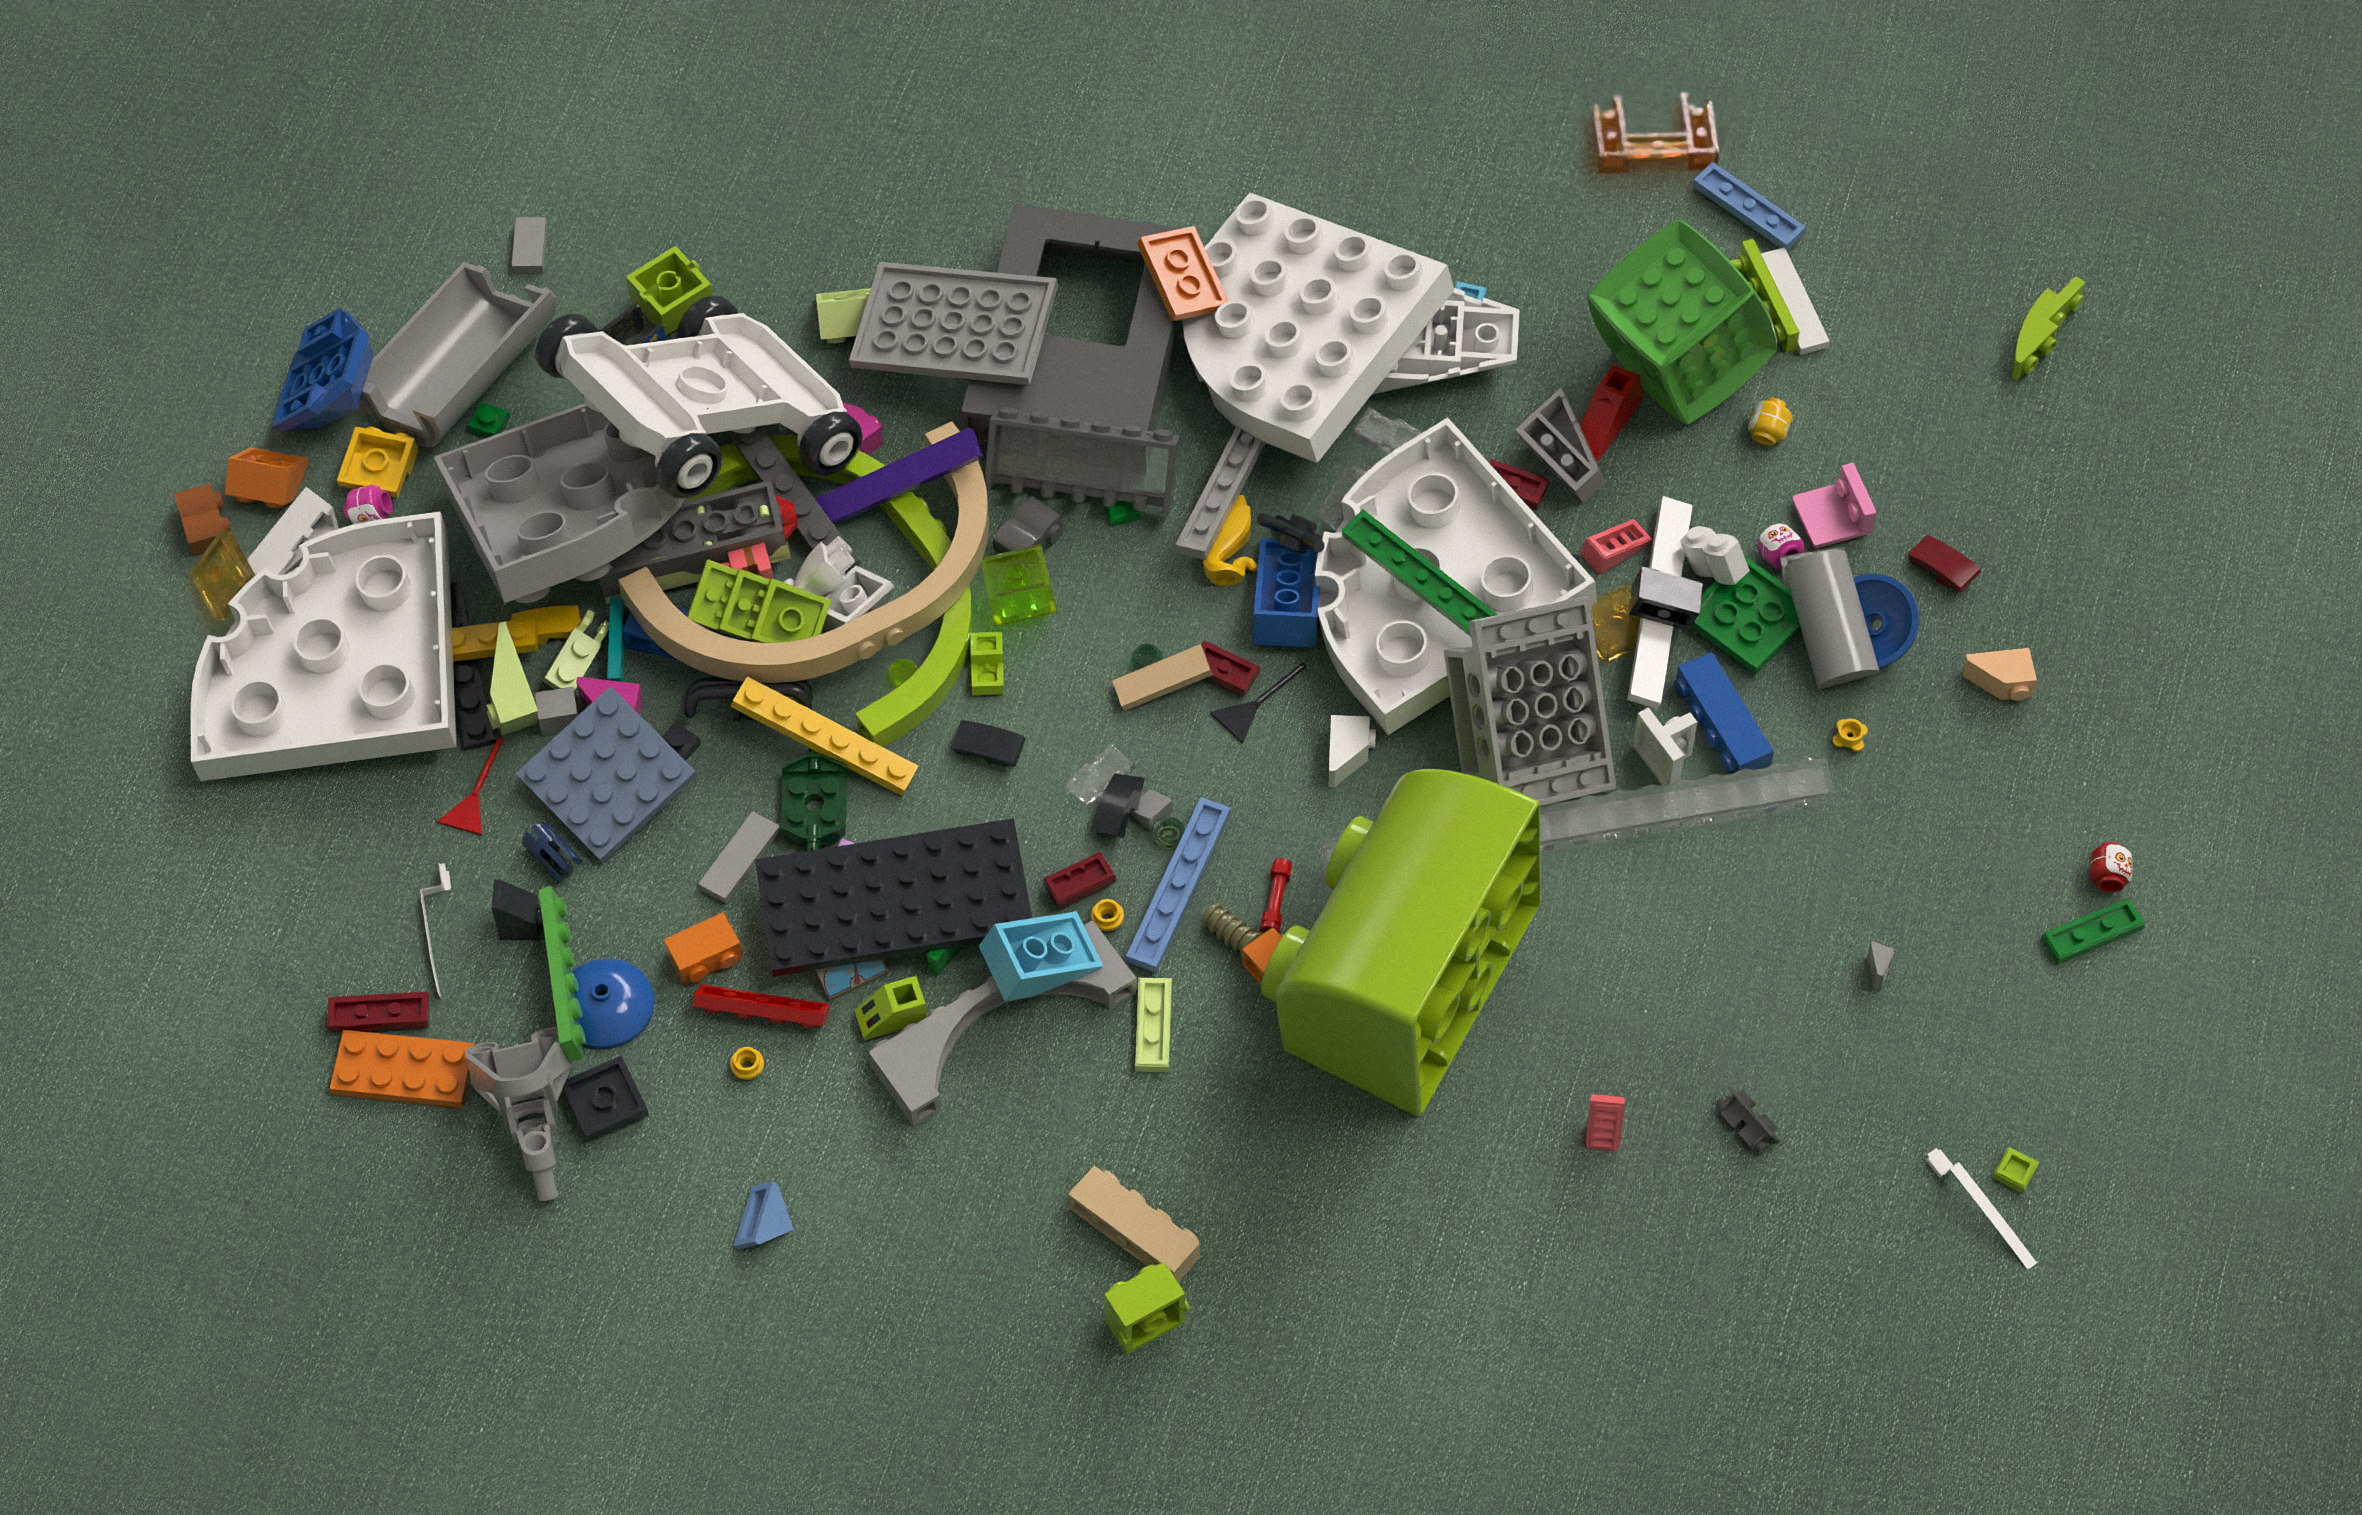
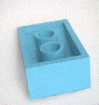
M1077 911L994 924L979 945L1005 1001L1036 996L1101 970L1103 967Z

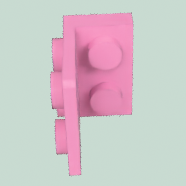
M1854 463L1842 465L1840 477L1837 479L1836 484L1797 494L1792 498V503L1815 549L1873 533L1877 512Z

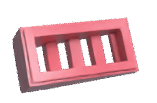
M1632 519L1586 538L1581 556L1597 574H1600L1652 543L1653 539ZM1626 533H1629L1634 538V541H1632L1626 535Z
M1591 1095L1585 1145L1587 1148L1611 1151L1619 1149L1625 1098Z

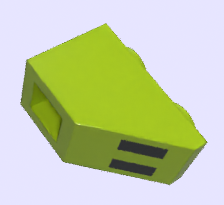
M916 976L883 985L854 1010L864 1041L902 1030L911 1023L917 1024L927 1018L926 1003Z

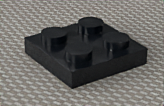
M622 1056L566 1079L562 1089L587 1142L649 1115L648 1109Z

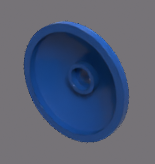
M1863 574L1854 577V582L1877 664L1881 668L1902 658L1913 645L1919 629V610L1911 592L1896 579L1883 574ZM1875 620H1881L1882 623L1878 630L1872 629V623Z
M597 959L584 963L571 971L576 977L579 991L574 994L582 1010V1017L578 1018L586 1038V1043L582 1044V1046L601 1050L617 1048L633 1041L646 1029L654 1012L655 1000L652 986L641 970L622 960ZM599 991H607L603 996L597 995Z

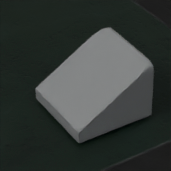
M1150 789L1140 797L1138 810L1131 809L1130 814L1151 831L1173 812V801L1169 797Z
M1871 941L1867 959L1873 990L1879 991L1890 970L1894 949Z

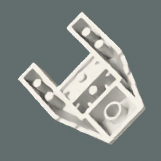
M1454 288L1451 295L1372 395L1516 364L1519 309L1483 298V301L1466 296L1465 291Z

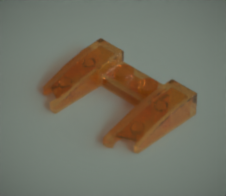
M1680 93L1683 132L1645 134L1626 133L1621 95L1613 96L1612 104L1614 107L1600 112L1597 104H1593V125L1598 173L1628 172L1629 163L1687 162L1688 170H1704L1712 162L1718 165L1719 146L1712 101L1707 100L1706 106L1703 109L1688 104L1690 94Z

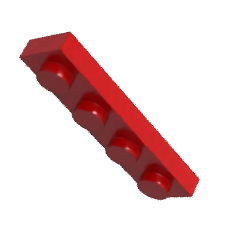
M704 984L699 986L693 997V1006L700 1007L707 1013L726 1011L733 1012L739 1018L759 1016L767 1018V1021L772 1023L798 1022L804 1028L823 1026L829 1018L831 1005Z

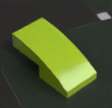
M1002 632L970 633L972 696L1004 694Z

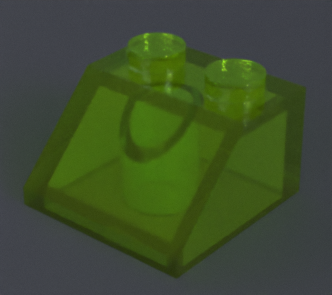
M1041 544L982 559L981 567L996 627L1057 613Z

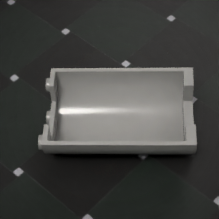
M463 262L373 358L359 403L370 415L376 412L380 419L385 420L383 426L392 433H405L415 438L417 446L428 448L436 446L552 320L556 312L555 295L547 288H539L530 284L525 287V290L532 302L519 299L513 294L508 295L495 289L491 281V274L486 268L481 265L475 266Z

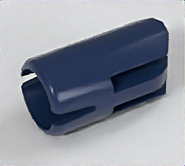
M537 823L532 828L540 840L538 841L526 832L523 836L522 844L558 883H561L564 878L547 860L552 857L567 874H570L573 869L557 853L560 848L578 866L582 863V860L547 823Z

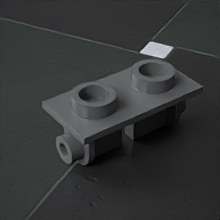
M1729 1086L1728 1089L1733 1095L1729 1099L1727 1096H1724L1716 1103L1719 1108L1718 1113L1734 1129L1743 1121L1747 1124L1738 1134L1753 1151L1757 1150L1760 1154L1765 1152L1770 1146L1768 1141L1771 1138L1779 1143L1781 1140L1774 1134L1778 1127L1765 1113L1759 1117L1752 1108L1756 1103L1743 1089L1737 1093Z

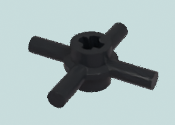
M1260 513L1257 518L1258 525L1283 534L1280 543L1303 554L1306 553L1308 547L1318 553L1322 552L1325 548V543L1322 541L1323 536L1315 533L1318 524L1293 513L1290 520L1282 515L1272 517L1265 513Z

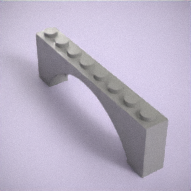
M1092 920L1085 924L1084 927L1103 964L1102 969L1038 995L1058 994L1087 998L1105 1004L1110 1010L1137 994V978ZM993 975L980 987L963 992L956 1001L946 1007L941 1006L934 1009L924 1020L917 1024L911 1023L907 1025L900 1034L889 1040L885 1039L878 1042L869 1051L872 1070L913 1127L942 1110L940 1094L938 1093L942 1070L952 1048L965 1030L990 1010L1014 1001L1004 1000Z

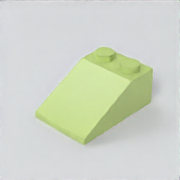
M506 622L499 623L490 691L491 703L486 705L492 729L499 728L501 736L538 724V709Z

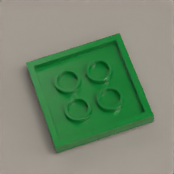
M1744 555L1750 571L1734 585L1715 581L1701 595L1700 614L1691 628L1756 675L1801 630L1790 588Z

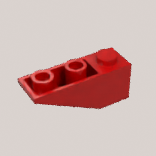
M1615 365L1611 367L1597 386L1580 425L1597 463L1644 399L1640 375Z

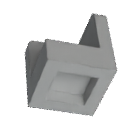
M573 687L542 691L535 694L538 719L543 736L559 734L578 716Z

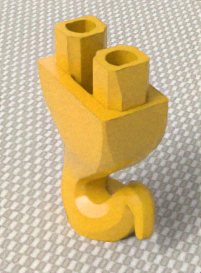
M1244 495L1238 496L1207 559L1203 560L1205 575L1210 579L1211 583L1217 586H1234L1243 581L1246 569L1252 572L1258 570L1256 562L1245 556L1235 559L1232 564L1224 563L1226 559L1239 551L1248 542L1251 535L1250 506H1247Z

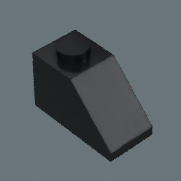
M494 880L491 909L499 939L539 940L540 928H544L538 896L503 880Z

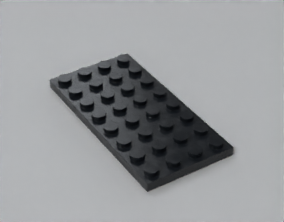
M1014 818L755 859L773 977L981 944L994 924L1032 918Z

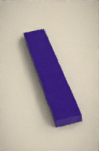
M969 427L815 498V500L835 526L982 459L983 456L975 432Z

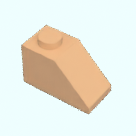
M2029 648L1966 654L1962 669L1964 678L2000 700L2012 699L2020 701L2033 697L2037 678Z

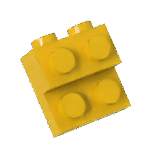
M355 427L337 478L338 485L351 489L378 485L381 490H386L390 497L399 498L405 477H410L419 451L415 438L405 433H385L375 427H367L366 429Z

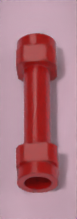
M1277 858L1272 864L1270 878L1273 882L1268 908L1262 914L1260 931L1263 934L1272 927L1278 933L1281 929L1282 915L1280 914L1285 884L1290 882L1293 865L1291 861L1284 858Z

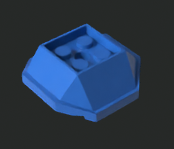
M342 308L305 327L273 417L274 424L272 427L277 431L284 433L288 430H319L357 410L374 353L368 342L370 335L351 314Z

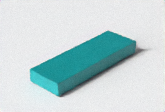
M610 597L607 679L623 682L625 640L623 629L626 624V613L622 597Z

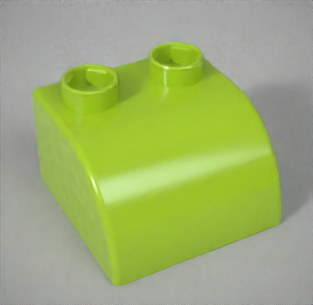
M1420 769L1406 773L1396 782L1374 821L1358 816L1348 824L1333 850L1325 874V883L1334 891L1311 930L1295 925L1289 928L1283 935L1270 957L1261 982V993L1263 996L1276 1002L1281 1043L1285 1051L1417 1117L1421 1116L1541 903L1540 802L1498 783L1469 774L1442 769Z

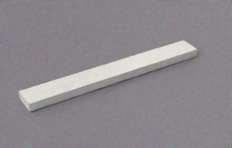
M1665 496L1660 500L1649 563L1650 569H1657L1661 572L1681 577L1685 553L1680 539L1689 530L1692 505ZM1640 618L1627 700L1658 709L1660 706L1673 626Z

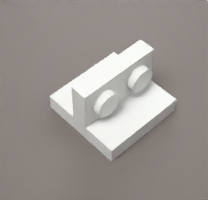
M1648 707L1637 715L1633 747L1667 793L1670 794L1679 789L1684 759L1692 755L1697 721L1691 713H1688L1682 717H1673L1662 726Z

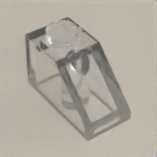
M1346 464L1316 515L1335 533L1344 520L1341 501L1354 484L1370 470L1368 466ZM1366 481L1361 492L1362 500L1370 495H1376L1388 483Z

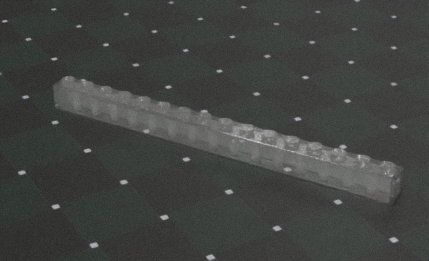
M1807 758L1799 763L1787 765L1777 763L1763 769H1742L1734 774L1722 776L1712 774L1704 779L1692 781L1682 779L1668 785H1648L1639 790L1627 792L1625 790H1617L1609 795L1597 797L1587 795L1574 801H1559L1540 806L1541 856L1832 807L1835 788L1826 758L1816 760L1814 758ZM1337 838L1328 839L1323 843L1317 844V863L1324 893L1334 891L1325 883V874L1333 850L1339 840Z

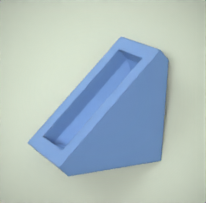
M772 1181L752 1186L733 1245L734 1248L739 1250L759 1245L794 1230L777 1183Z

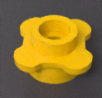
M1856 719L1839 720L1836 724L1838 729L1837 735L1832 739L1833 744L1839 748L1844 746L1851 748L1855 752L1861 751L1864 748L1863 737L1868 733L1866 725Z

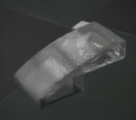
M1368 407L1351 435L1390 454L1422 434V432L1400 418H1397L1394 423Z
M1110 744L1091 765L1086 762L1064 786L1083 804L1089 807L1101 799L1114 773L1129 775L1136 767L1133 762Z

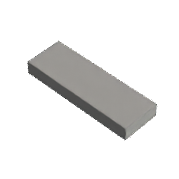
M752 811L698 883L699 890L727 904L756 865L755 859L762 857L779 834L780 826Z

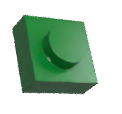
M481 402L468 423V430L470 433L485 438L502 433L510 420L509 411Z

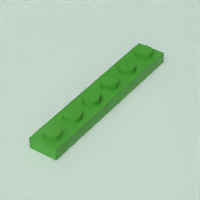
M549 886L539 889L552 993L559 1044L570 1062L583 1059L582 1044L586 1043L583 1028L578 1022V1018L582 1017V1010L574 994L579 991L576 977L571 972V967L575 966L574 956L567 944V941H571L570 929L567 923L564 922V916L568 915V910L563 897H557L553 888Z

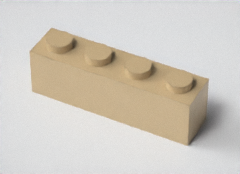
M1094 1165L1068 1194L1070 1210L1144 1265L1156 1266L1164 1261L1177 1282L1181 1280L1200 1258V1243L1194 1233L1186 1228L1182 1230L1172 1223V1219L1167 1213L1161 1209L1154 1210L1146 1204L1141 1194L1135 1190L1129 1191L1120 1185L1117 1177L1107 1170L1103 1172Z

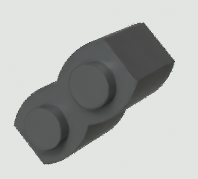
M1032 496L1020 506L1014 516L1006 521L994 535V550L1021 569H1025L1030 564H1035L1039 561L1043 554V548L1050 543H1055L1060 538L1063 532L1062 516Z

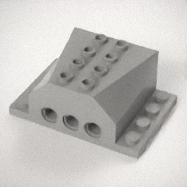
M1579 597L1469 621L1472 647L1444 650L1461 772L1521 792L1538 800L1540 806L1615 789L1616 782L1589 597Z

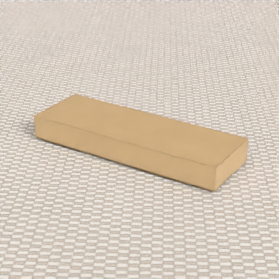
M1201 644L1112 680L1121 707L1124 711H1127L1213 674Z

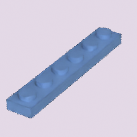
M1200 797L1127 952V963L1157 973L1230 817L1231 807Z

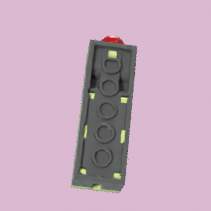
M771 480L685 501L678 511L650 537L628 552L610 561L611 568L609 572L598 578L607 604H610V597H621L619 579L646 566L661 589L667 590L699 582L707 559L719 564L729 562L728 552L765 542L770 564L791 559L787 540L799 525L794 504L775 494Z

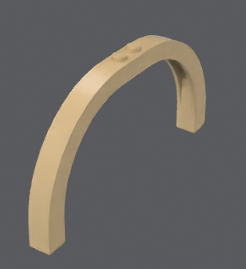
M952 421L925 434L926 447L960 431ZM977 460L943 476L954 494L959 509L955 536L950 548L935 570L923 582L903 596L824 634L803 640L781 643H755L722 636L696 624L678 610L665 595L647 566L618 580L622 600L645 633L659 647L681 662L710 675L743 682L746 677H749L759 683H783L832 673L861 659H868L876 652L888 646L897 645L904 638L925 628L945 613L968 588L978 571L988 541V501L983 472Z

